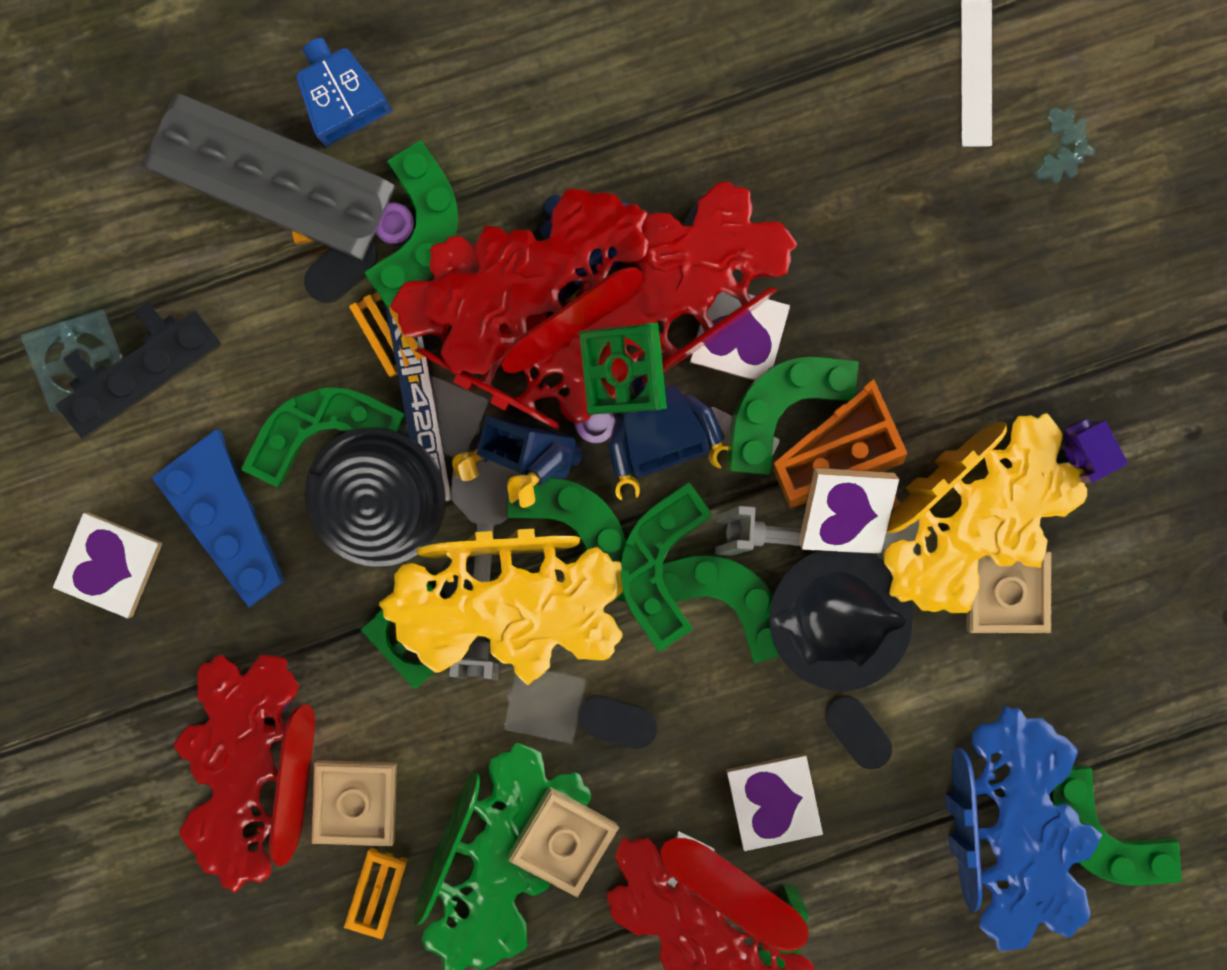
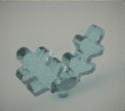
M1057 107L1049 111L1048 118L1053 122L1049 132L1051 134L1063 132L1065 135L1060 139V144L1066 146L1074 143L1076 145L1075 153L1073 154L1067 148L1062 147L1057 152L1060 160H1057L1052 155H1047L1043 159L1045 166L1039 168L1036 172L1038 180L1051 177V183L1057 184L1062 179V171L1066 170V177L1072 179L1077 175L1078 164L1083 162L1084 156L1095 155L1096 148L1087 146L1088 136L1084 134L1087 120L1082 118L1075 125L1072 122L1075 111L1071 108L1067 109L1065 113Z

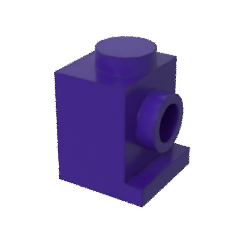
M1084 418L1065 428L1067 435L1063 436L1067 444L1065 454L1075 468L1084 469L1085 473L1079 476L1082 483H1093L1128 464L1106 420L1090 422L1088 418Z

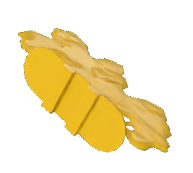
M1048 413L1042 414L1039 418L1031 415L1018 416L1012 426L1011 442L1005 450L993 449L1007 432L1006 422L1000 421L987 426L972 436L958 450L944 451L934 461L939 468L928 478L917 477L906 487L910 495L891 513L886 532H899L918 519L919 528L915 540H900L891 543L885 550L884 564L893 576L889 592L891 596L896 597L900 602L913 600L922 611L937 612L944 609L950 613H968L979 590L978 560L983 556H990L998 566H1012L1016 561H1021L1024 566L1041 568L1048 540L1043 535L1040 519L1053 516L1066 517L1070 512L1083 504L1087 498V488L1079 477L1085 473L1084 469H1077L1070 463L1058 464L1056 462L1063 433ZM985 457L989 474L984 479L973 481L971 484H964L961 479ZM1003 458L1009 459L1012 462V467L1007 469L1000 460ZM954 487L961 496L962 505L959 510L948 518L934 517L929 509ZM938 524H948L949 530L941 532ZM930 526L933 527L938 539L937 549L932 553L927 551L925 536L928 537L931 534L928 530ZM917 543L921 546V554L918 556L913 553V547Z
M534 529L516 530L507 539H493L492 531L475 532L467 541L437 543L417 548L416 552L421 557L451 558L452 563L447 569L436 576L430 574L425 567L414 563L402 565L394 574L395 585L393 593L379 602V606L383 609V617L396 624L397 641L402 643L407 650L417 653L420 661L434 673L442 672L462 660L469 650V645L477 636H485L490 640V653L503 664L511 663L514 666L515 674L528 686L550 668L551 651L556 644H560L568 651H571L578 660H606L615 652L614 646L620 642L623 633L618 628L614 618L604 612V607L623 592L621 582L622 567L621 562H612L609 555L598 547L588 549L574 563L565 564L556 557L555 551L577 546L580 542V537L577 536L535 537ZM544 552L545 558L538 573L532 574L524 569H517L512 565L511 554ZM500 555L502 573L494 581L480 582L466 571V561L469 556ZM555 569L561 570L564 573L565 580L562 583L557 581ZM457 575L458 586L456 591L450 598H441L439 594L445 581L454 582L453 576ZM465 579L472 583V591L463 588ZM436 580V587L433 591H427L426 585L428 581Z

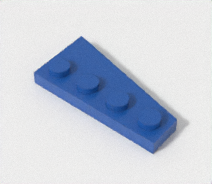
M216 429L154 475L152 479L247 606L251 607L285 581L265 534H262L256 520V512L252 502L247 498L239 477L241 476L236 464L231 460L227 451L223 433L221 430Z

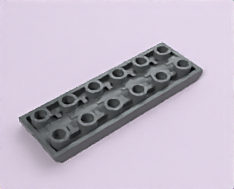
M173 93L162 117L159 129L140 165L143 169L361 261L365 257L395 189L392 183L379 176L179 93Z

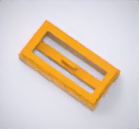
M376 292L373 295L369 294L364 297V300L359 303L355 302L349 308L387 374L392 378L398 374L397 367L393 365L363 313L364 310L369 308L393 350L389 325L376 304L381 301ZM389 308L391 316L402 333L401 326L398 323V313ZM403 335L417 361L423 358V355L415 351L419 346L414 337ZM400 347L404 366L407 367L410 363Z
M370 847L344 928L381 940L383 939L408 863L407 858H395L391 853L385 852L383 854L378 852V849ZM376 862L381 864L363 923L358 922L356 918L373 864ZM389 867H392L396 871L377 928L371 926Z

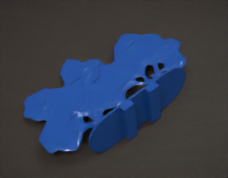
M1005 706L997 721L980 724L972 733V745L975 751L987 762L981 776L975 781L969 756L962 748H955L952 758L953 793L946 794V809L955 817L956 833L948 834L949 850L958 858L963 897L969 910L974 913L981 906L982 884L993 893L991 904L980 918L979 928L986 933L987 937L996 940V947L999 951L1026 948L1040 923H1045L1050 931L1069 938L1075 934L1078 927H1083L1089 921L1090 909L1086 888L1077 883L1068 873V869L1074 863L1089 860L1098 847V842L1103 835L1091 825L1081 824L1079 822V814L1069 805L1055 806L1050 801L1049 794L1070 775L1078 749L1065 736L1056 734L1053 726L1043 718L1026 719L1019 708L1011 709ZM1000 753L1001 758L996 763H991V755ZM1007 764L1010 768L1009 775L1002 782L990 785L988 781L995 780V774L992 772ZM1002 788L1006 796L1003 798L996 796L994 790ZM986 793L998 804L999 819L992 828H978L976 795ZM979 839H987L997 857V864L981 873ZM996 881H1008L1010 886L1008 889L998 888Z

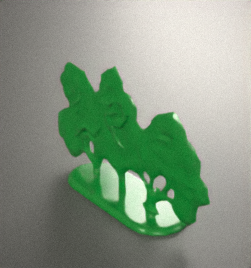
M516 743L512 746L510 752H502L490 759L489 773L494 784L492 796L482 801H477L480 775L475 771L470 774L458 797L421 886L413 915L415 926L425 922L437 896H440L444 905V917L433 921L424 930L421 938L426 951L433 952L441 957L443 970H464L467 966L484 970L487 967L496 965L502 958H511L526 950L528 946L527 924L522 914L518 912L514 900L521 892L536 896L546 891L551 883L509 862L507 855L549 786L586 807L591 800L590 790L587 786L583 785V779L579 773L559 774L551 780H547L541 752L523 744ZM497 801L504 802L506 805L503 810L491 808ZM476 811L487 823L485 830L477 835L470 844L460 842L472 812ZM458 852L471 856L474 862V869L470 878L463 884L455 887L446 884L444 879L455 853ZM464 887H471L473 889L468 895L460 892ZM454 896L462 899L467 904L469 909V916L462 919L452 908L457 905V901L452 900ZM448 916L455 920V927L447 925Z

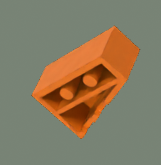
M873 379L853 399L847 404H843L834 412V415L816 430H812L774 462V474L789 509L807 503L814 468L885 472L904 463L908 453L875 380Z

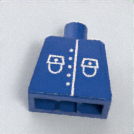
M323 38L314 39L303 47L302 50L311 66L298 72L296 78L314 132L325 147L393 112L383 93L347 48L332 54Z

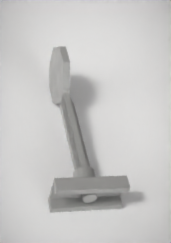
M483 460L476 462L479 476L475 479L462 481L461 478H456L453 470L451 500L471 523L477 524V532L492 531L494 535V527L501 525L507 519V477L525 474L518 473L492 461L484 462ZM492 555L475 556L474 579L480 582H490ZM477 636L469 645V650L464 655V658L450 666V677L466 679L467 676L498 681L500 664L488 661L490 642L486 641L485 636Z
M738 506L717 515V523H725L728 526L726 532L727 543L716 546L715 555L732 556L753 550L754 546H763L764 543L800 546L798 542L801 529L766 526L765 522L755 521L756 507ZM919 519L899 532H886L881 553H873V555L884 561L885 550L891 543L900 540H915L919 528ZM930 526L928 530L931 534L928 537L925 536L927 551L932 553L937 549L938 539L933 527ZM918 543L913 547V553L917 556L921 554V546Z

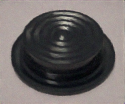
M364 427L338 436L319 452L311 465L305 483L307 512L319 537L341 557L365 566H392L418 555L416 552L417 548L429 545L434 539L445 514L446 491L437 464L418 442L392 429Z
M819 550L797 561L783 575L771 599L769 628L777 653L787 667L798 677L823 689L850 691L879 681L891 672L902 659L912 635L913 608L911 600L900 602L896 597L889 594L893 576L884 564V561L871 553Z

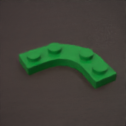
M422 140L387 160V166L410 198L415 209L416 227L413 234L400 250L364 272L366 278L388 309L391 308L390 305L404 282L431 281L434 278L430 270L431 246L437 243H444L447 238L457 234L458 211L454 192L445 174Z
M800 357L768 368L752 384H749L736 405L730 427L726 471L770 475L774 432L779 417L788 406L801 399L812 398L849 402L856 395L859 362L824 357Z
M321 388L307 392L296 398H291L272 413L261 428L241 470L277 488H282L299 451L309 438L321 431L334 429L348 432L364 427H381L399 432L405 419V413L370 396L349 389Z
M548 478L542 485L535 484L533 486L535 503L525 508L520 506L519 499L510 503L507 490L506 518H536L560 521L574 530L577 536L580 537L584 552L598 547L609 555L612 562L619 561L622 563L626 540L620 523L608 505L589 489L571 481ZM623 592L613 601H625Z
M690 482L656 504L638 521L628 537L622 556L621 582L625 601L634 619L658 654L693 630V627L669 595L663 581V563L668 551L680 539L700 527L713 516Z
M692 555L663 563V581L675 603L694 597L705 596L724 601L735 610L742 624L753 663L779 657L769 628V610L773 593L755 573L733 560L714 555Z
M1088 765L1073 766L1070 775L1049 794L1050 801L1055 806L1069 805L1079 814V822L1081 824H1089L1103 834L1098 842V847L1090 859L1079 862L1080 865L1094 875L1113 883L1130 886L1182 882L1179 842L1174 838L1129 841L1116 839L1107 834L1099 824L1095 810L1092 768Z

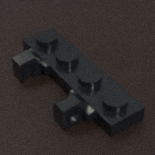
M149 302L134 311L135 317L142 321L149 333L142 338L144 345L109 369L101 365L93 370L90 364L83 359L78 349L63 358L65 364L76 376L74 380L68 383L74 392L56 403L55 406L82 440H85L221 346L220 341L196 311L176 323L171 315L162 320Z

